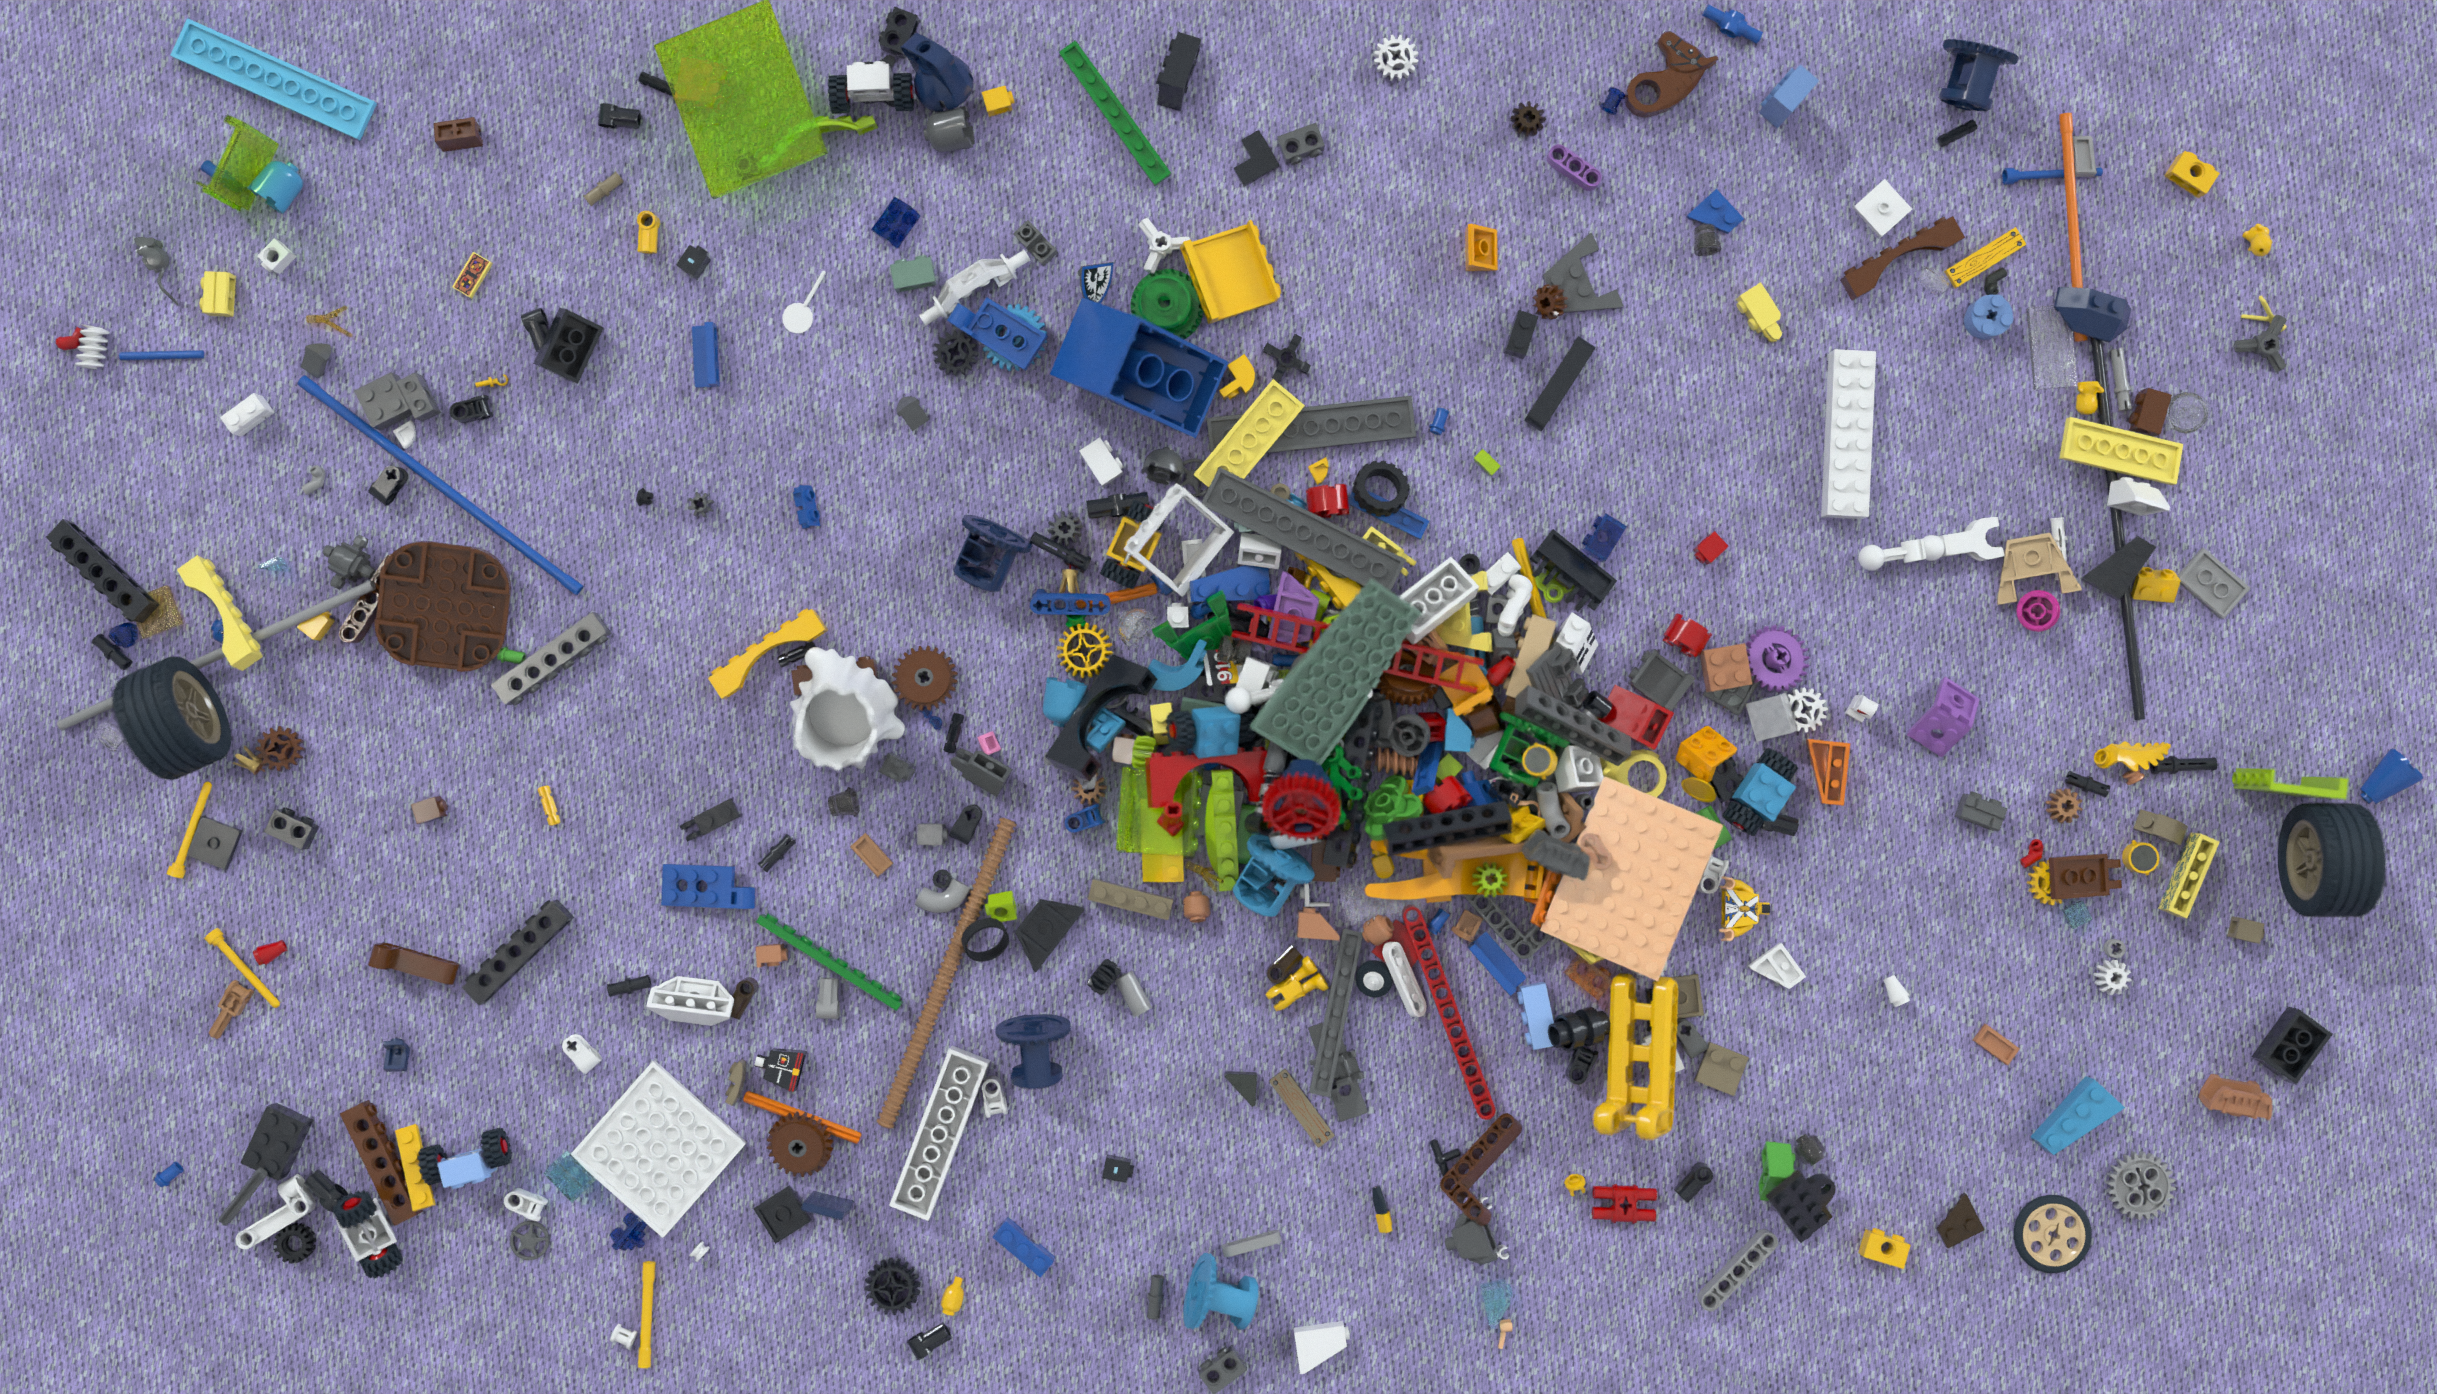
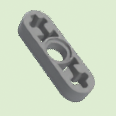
M1272 1230L1223 1244L1221 1248L1224 1257H1231L1280 1243L1282 1239L1279 1230Z

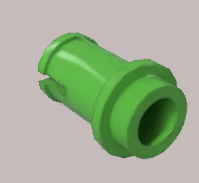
M508 647L501 648L497 654V660H501V663L506 661L520 664L526 657L525 652L509 650Z

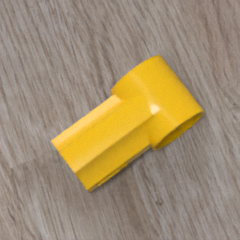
M642 211L637 217L639 225L638 252L657 254L660 219L650 211ZM648 217H652V224L645 226V220Z

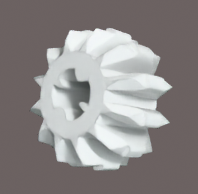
M2105 960L2103 961V966H2097L2100 972L2093 974L2095 977H2099L2094 983L2100 985V991H2106L2109 995H2113L2114 992L2122 994V989H2129L2126 982L2132 981L2130 978H2127V975L2131 972L2125 969L2126 965L2124 963H2118L2117 960H2112L2111 962Z

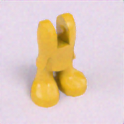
M1308 955L1302 959V966L1295 973H1290L1285 980L1274 985L1266 992L1265 995L1268 999L1277 996L1279 993L1284 996V999H1281L1273 1006L1276 1011L1287 1008L1297 999L1306 996V993L1314 989L1321 991L1329 989L1326 980L1320 972L1301 984L1300 980L1318 971V968Z

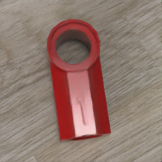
M1169 801L1164 806L1163 813L1158 818L1157 824L1171 837H1174L1180 832L1185 823L1181 820V804Z

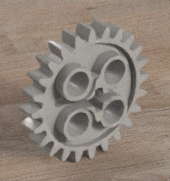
M2132 1151L2131 1158L2123 1154L2124 1161L2116 1159L2118 1166L2111 1165L2110 1167L2114 1172L2107 1173L2111 1180H2107L2105 1183L2111 1187L2105 1191L2112 1194L2108 1200L2115 1202L2113 1207L2116 1209L2120 1208L2119 1212L2124 1215L2127 1213L2129 1218L2135 1216L2136 1219L2141 1220L2143 1216L2145 1219L2150 1220V1213L2158 1217L2157 1210L2165 1212L2163 1205L2170 1206L2171 1204L2167 1199L2174 1198L2170 1191H2174L2176 1188L2170 1186V1183L2175 1182V1179L2169 1177L2173 1172L2166 1169L2167 1163H2161V1158L2157 1156L2154 1158V1154L2149 1152L2146 1155L2143 1151H2140L2139 1154ZM2151 1169V1175L2146 1178V1171ZM2131 1173V1179L2126 1182V1175ZM2155 1189V1196L2150 1198V1192ZM2135 1193V1199L2130 1202V1195Z

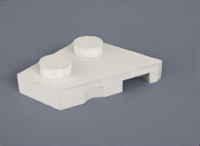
M1778 943L1748 965L1750 969L1788 989L1806 977L1782 943Z

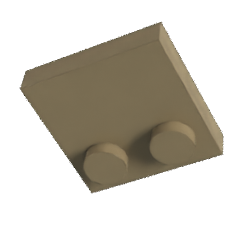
M1709 1041V1048L1705 1050L1694 1080L1734 1096L1749 1057Z

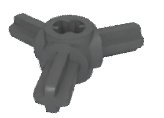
M2275 315L2267 330L2262 331L2260 335L2254 336L2253 339L2236 340L2233 345L2235 352L2253 351L2254 354H2260L2262 358H2267L2275 372L2283 370L2286 367V363L2278 352L2280 349V338L2278 335L2287 319L2281 315Z

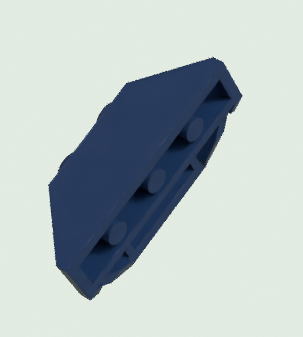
M2058 287L2054 308L2060 313L2069 328L2079 334L2111 342L2128 327L2131 308L2127 300L2091 288Z

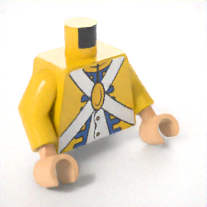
M1722 876L1726 883L1724 886H1720L1722 888L1721 927L1728 929H1720L1719 932L1725 933V937L1721 941H1732L1735 937H1739L1751 930L1754 924H1758L1759 915H1769L1770 903L1759 902V894H1755L1753 888L1743 881Z

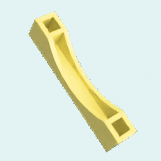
M197 555L178 568L177 571L186 586L205 593L217 606L224 627L222 651L232 667L243 671L263 657L259 650L261 647L252 638L250 627L243 622L241 611L232 603L233 597L223 587L224 581L215 573V565L211 560Z

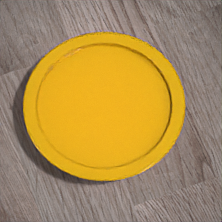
M1689 777L1681 782L1685 793L1698 801L1713 802L1716 799L1714 788L1702 779Z

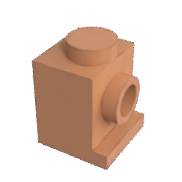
M784 943L755 947L757 968L765 966V963H767V966L780 965L779 962L788 960V949L784 948Z

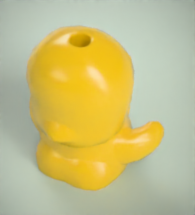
M2256 224L2242 235L2250 243L2248 251H2252L2255 256H2265L2271 250L2273 242L2267 227Z
M2098 381L2078 382L2077 390L2080 393L2076 398V410L2082 415L2093 414L2098 408L2096 393H2103L2104 389Z

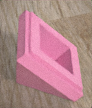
M993 731L977 737L980 748L987 755L1001 750Z

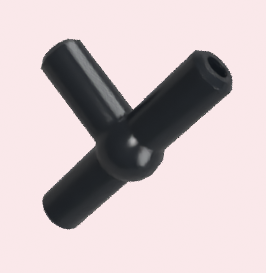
M1434 1139L1430 1141V1145L1435 1155V1162L1439 1166L1442 1176H1444L1449 1171L1446 1162L1459 1157L1461 1153L1456 1148L1443 1154L1438 1140Z

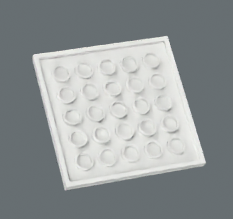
M654 1060L570 1156L664 1238L747 1142Z

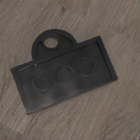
M1797 1169L1770 1191L1766 1198L1796 1239L1802 1243L1833 1217L1825 1206L1832 1200L1836 1187L1835 1183L1826 1174H1815L1806 1179Z

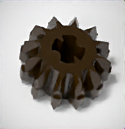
M1527 101L1526 106L1521 102L1518 105L1519 109H1513L1514 115L1510 117V121L1515 122L1512 125V129L1519 128L1518 135L1524 131L1525 137H1529L1530 132L1535 136L1538 133L1537 130L1543 129L1544 126L1541 123H1544L1546 118L1541 116L1544 113V109L1537 110L1538 103L1532 107L1531 101ZM1525 116H1529L1531 122H1527Z

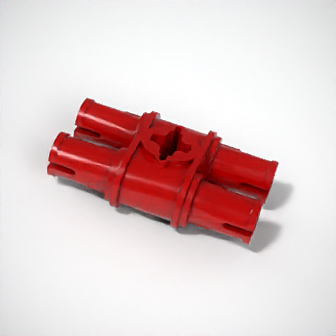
M1617 1184L1611 1187L1593 1186L1592 1194L1594 1199H1611L1613 1203L1611 1207H1592V1219L1611 1220L1613 1223L1631 1222L1632 1224L1637 1223V1221L1656 1222L1655 1209H1639L1636 1206L1638 1200L1657 1201L1656 1188H1638L1635 1184L1632 1186ZM1626 1199V1201L1629 1204H1626L1623 1210L1620 1204L1624 1203V1200Z

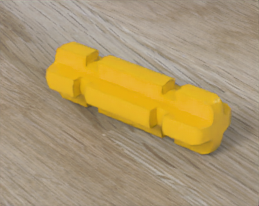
M548 785L539 787L538 793L539 796H542L540 800L545 815H548V825L559 824L560 818L559 815H556L558 811L553 796H550V787Z

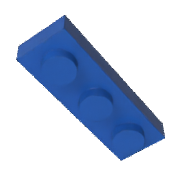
M1440 741L1428 743L1425 750L1419 755L1411 791L1416 797L1428 793L1434 788L1443 746Z

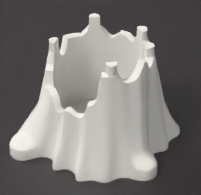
M813 647L807 651L805 663L812 671L813 677L810 681L799 683V688L802 692L801 697L790 703L793 709L792 724L794 726L795 747L803 758L811 759L818 767L826 765L835 770H840L843 767L853 765L858 769H863L868 757L878 752L877 742L884 739H899L904 734L905 725L894 714L898 704V697L885 680L877 679L874 676L873 670L870 667L865 669L859 668L855 657L842 658L834 649L825 651L819 647Z

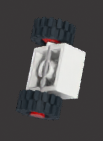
M876 61L873 64L866 65L863 62H854L852 65H847V76L830 75L828 78L830 110L832 114L849 113L850 98L852 97L854 102L894 101L896 112L913 111L914 90L912 74H893L889 64L883 61Z
M365 1190L361 1192L356 1191L355 1194L350 1193L348 1197L344 1196L342 1201H338L337 1205H334L333 1214L335 1215L339 1230L356 1262L359 1261L368 1278L373 1277V1279H377L378 1276L381 1278L386 1273L387 1275L390 1274L391 1270L395 1271L397 1269L396 1266H400V1261L403 1258L395 1244L397 1240L393 1229L377 1198L372 1199L369 1192Z

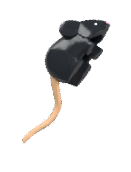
M1492 780L1488 790L1491 798L1497 797L1499 801H1506L1509 808H1518L1517 805L1526 806L1534 804L1538 809V817L1541 818L1538 803L1533 800L1521 801L1525 794L1521 788L1513 786L1511 780Z

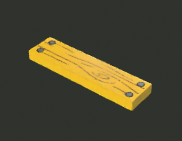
M2015 227L1944 272L1953 287L1957 288L2027 244Z

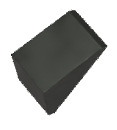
M1227 1071L1224 1077L1252 1107L1255 1106L1257 1072Z

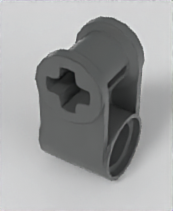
M1685 1018L1677 1019V1038L1690 1059H1693L1709 1048L1691 1022ZM1682 1025H1685V1026H1686V1027H1685L1686 1032H1684V1033L1681 1031V1030H1682V1027H1681Z

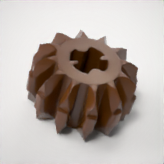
M1547 284L1536 290L1537 295L1532 297L1536 301L1533 304V307H1537L1536 314H1542V319L1549 318L1551 320L1564 314L1563 309L1568 307L1564 301L1568 297H1563V289L1559 290L1558 285Z

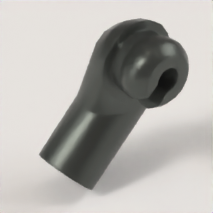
M2003 267L1986 277L1984 291L1987 295L1998 294V281L2007 276V271Z

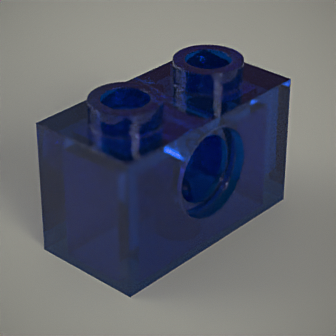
M1607 513L1602 517L1598 516L1592 525L1595 529L1591 535L1587 533L1581 543L1584 545L1582 551L1601 563L1607 560L1627 527ZM1599 532H1604L1607 535L1605 543L1598 540L1597 535Z

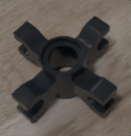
M1294 334L1288 348H1283L1282 350L1266 343L1263 353L1276 358L1278 362V367L1272 380L1274 379L1277 383H1280L1286 369H1291L1292 367L1307 375L1311 365L1297 359L1295 353L1302 337ZM1284 354H1289L1293 360L1291 363L1286 364L1282 362L1281 357Z

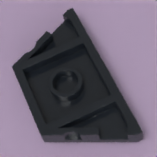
M1040 899L1021 923L1015 933L1034 972L1038 971L1083 913L1084 907Z

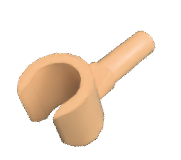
M1511 1319L1500 1321V1339L1498 1344L1500 1349H1503L1506 1332H1512Z

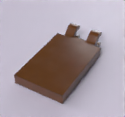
M2107 854L2049 857L2051 899L2110 895V889L2122 888V880H2109L2108 868H2121L2120 859H2108Z

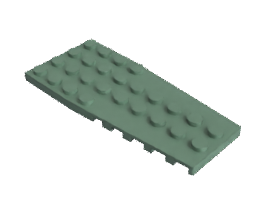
M1370 579L1285 677L1250 727L1296 757L1313 760L1321 765L1369 699L1368 694L1379 683L1380 675L1384 669L1387 670L1391 663L1389 661L1394 653L1398 652L1402 647L1401 642L1405 636L1411 633L1412 625L1417 617H1421V611L1374 579Z

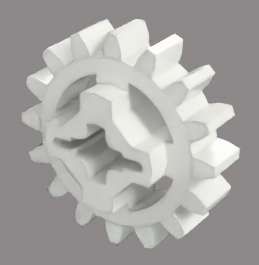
M1391 35L1390 41L1383 38V45L1378 43L1377 49L1379 51L1374 52V57H1376L1374 65H1379L1376 71H1383V78L1389 75L1390 81H1393L1394 77L1401 81L1402 75L1408 78V71L1414 72L1415 67L1413 65L1418 63V60L1415 59L1418 56V51H1413L1415 44L1409 45V38L1403 41L1402 35H1399L1398 39ZM1405 51H1407L1409 54V61L1408 58L1405 57ZM1382 55L1384 56L1385 59H1387V64H1386V66H1385V64H1384V62H1383ZM1398 55L1399 59L1394 61L1392 58Z
M1800 688V693L1797 689L1792 690L1793 696L1787 694L1790 708L1793 702L1795 703L1792 714L1797 731L1802 728L1803 732H1808V727L1811 731L1816 730L1815 724L1822 726L1820 719H1826L1827 716L1823 714V711L1828 710V708L1822 706L1826 700H1819L1820 693L1813 694L1814 689H1809L1806 692V688ZM1803 696L1811 698L1813 702L1806 701ZM1807 706L1808 710L1805 713H1801L1800 710ZM1801 718L1805 724L1799 723L1795 719Z

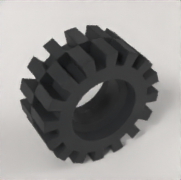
M294 1223L281 1229L279 1234L275 1236L277 1240L273 1242V1245H277L274 1248V1252H279L277 1257H283L282 1261H289L288 1264L298 1263L308 1258L313 1253L312 1250L316 1248V1245H314L316 1238L312 1236L315 1233L314 1231H309L311 1229L309 1226L304 1227L305 1224L301 1223L298 1225V1223ZM291 1236H298L301 1239L302 1247L299 1251L290 1249L288 1240Z

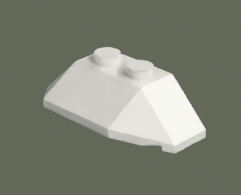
M677 976L659 986L651 988L646 1008L670 1021L712 1026L730 1019L734 998L719 981Z

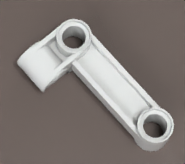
M296 1174L278 1185V1192L286 1202V1205L238 1233L236 1244L239 1248L248 1249L257 1245L314 1210L316 1201L309 1188L304 1184L305 1180L301 1175ZM301 1201L306 1205L305 1210L300 1206ZM247 1233L251 1235L252 1242L248 1241Z

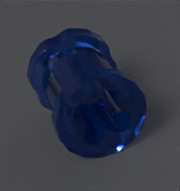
M1610 87L1608 90L1609 94L1605 102L1601 103L1600 108L1609 114L1616 115L1618 112L1617 107L1621 100L1625 99L1626 95L1621 90Z

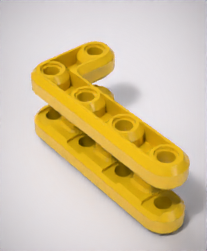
M1619 973L1613 978L1611 983L1606 1102L1596 1107L1593 1125L1599 1134L1612 1136L1627 1129L1631 1123H1636L1635 1133L1641 1139L1655 1140L1670 1132L1674 1121L1678 984L1672 977L1660 976L1658 981L1655 980L1653 982V1000L1651 1004L1637 1003L1636 978L1632 974ZM1637 1019L1650 1020L1652 1032L1649 1046L1636 1044L1634 1033ZM1635 1061L1649 1062L1650 1084L1648 1088L1634 1086L1633 1064H1635ZM1633 1103L1647 1104L1636 1115H1631Z

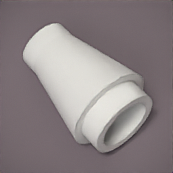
M1895 975L1883 980L1890 1004L1893 1003L1894 1007H1898L1910 1001L1909 993Z

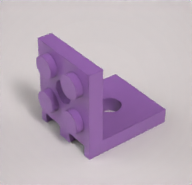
M1944 677L1939 683L1933 706L1909 729L1907 735L1940 757H1943L1972 728L1980 699L1947 677ZM1933 729H1939V730H1941L1943 733H1942V734H1936V733H1934L1932 730H1933Z

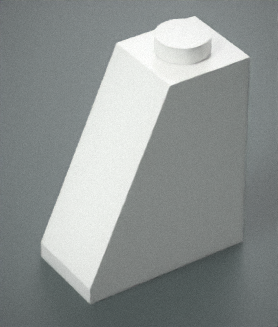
M1343 1321L1294 1328L1300 1374H1305L1347 1347L1346 1340L1350 1339L1349 1329L1344 1327Z

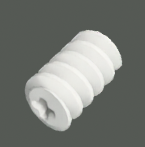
M82 325L87 329L80 330V333L86 337L79 338V342L85 345L78 346L77 348L83 354L76 355V358L82 362L75 363V366L97 370V367H104V364L98 360L105 359L106 357L100 354V351L107 350L101 343L108 342L102 335L109 334L110 332L103 328Z

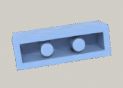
M1539 982L1519 986L1520 992H1517V999L1519 1005H1523L1524 1012L1521 1013L1523 1025L1527 1024L1528 1033H1525L1527 1045H1531L1533 1050L1553 1046L1548 1037V1026L1554 1022L1546 983Z

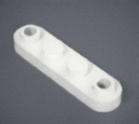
M1387 942L1383 947V957L1404 1006L1411 1017H1422L1426 1012V1001L1404 950L1398 942Z

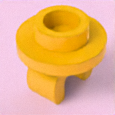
M1571 1174L1565 1179V1187L1569 1190L1572 1197L1576 1190L1581 1189L1582 1194L1585 1193L1584 1186L1586 1182L1582 1175Z

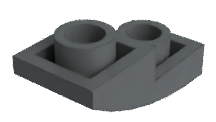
M1029 220L1013 233L1043 267L1058 253Z

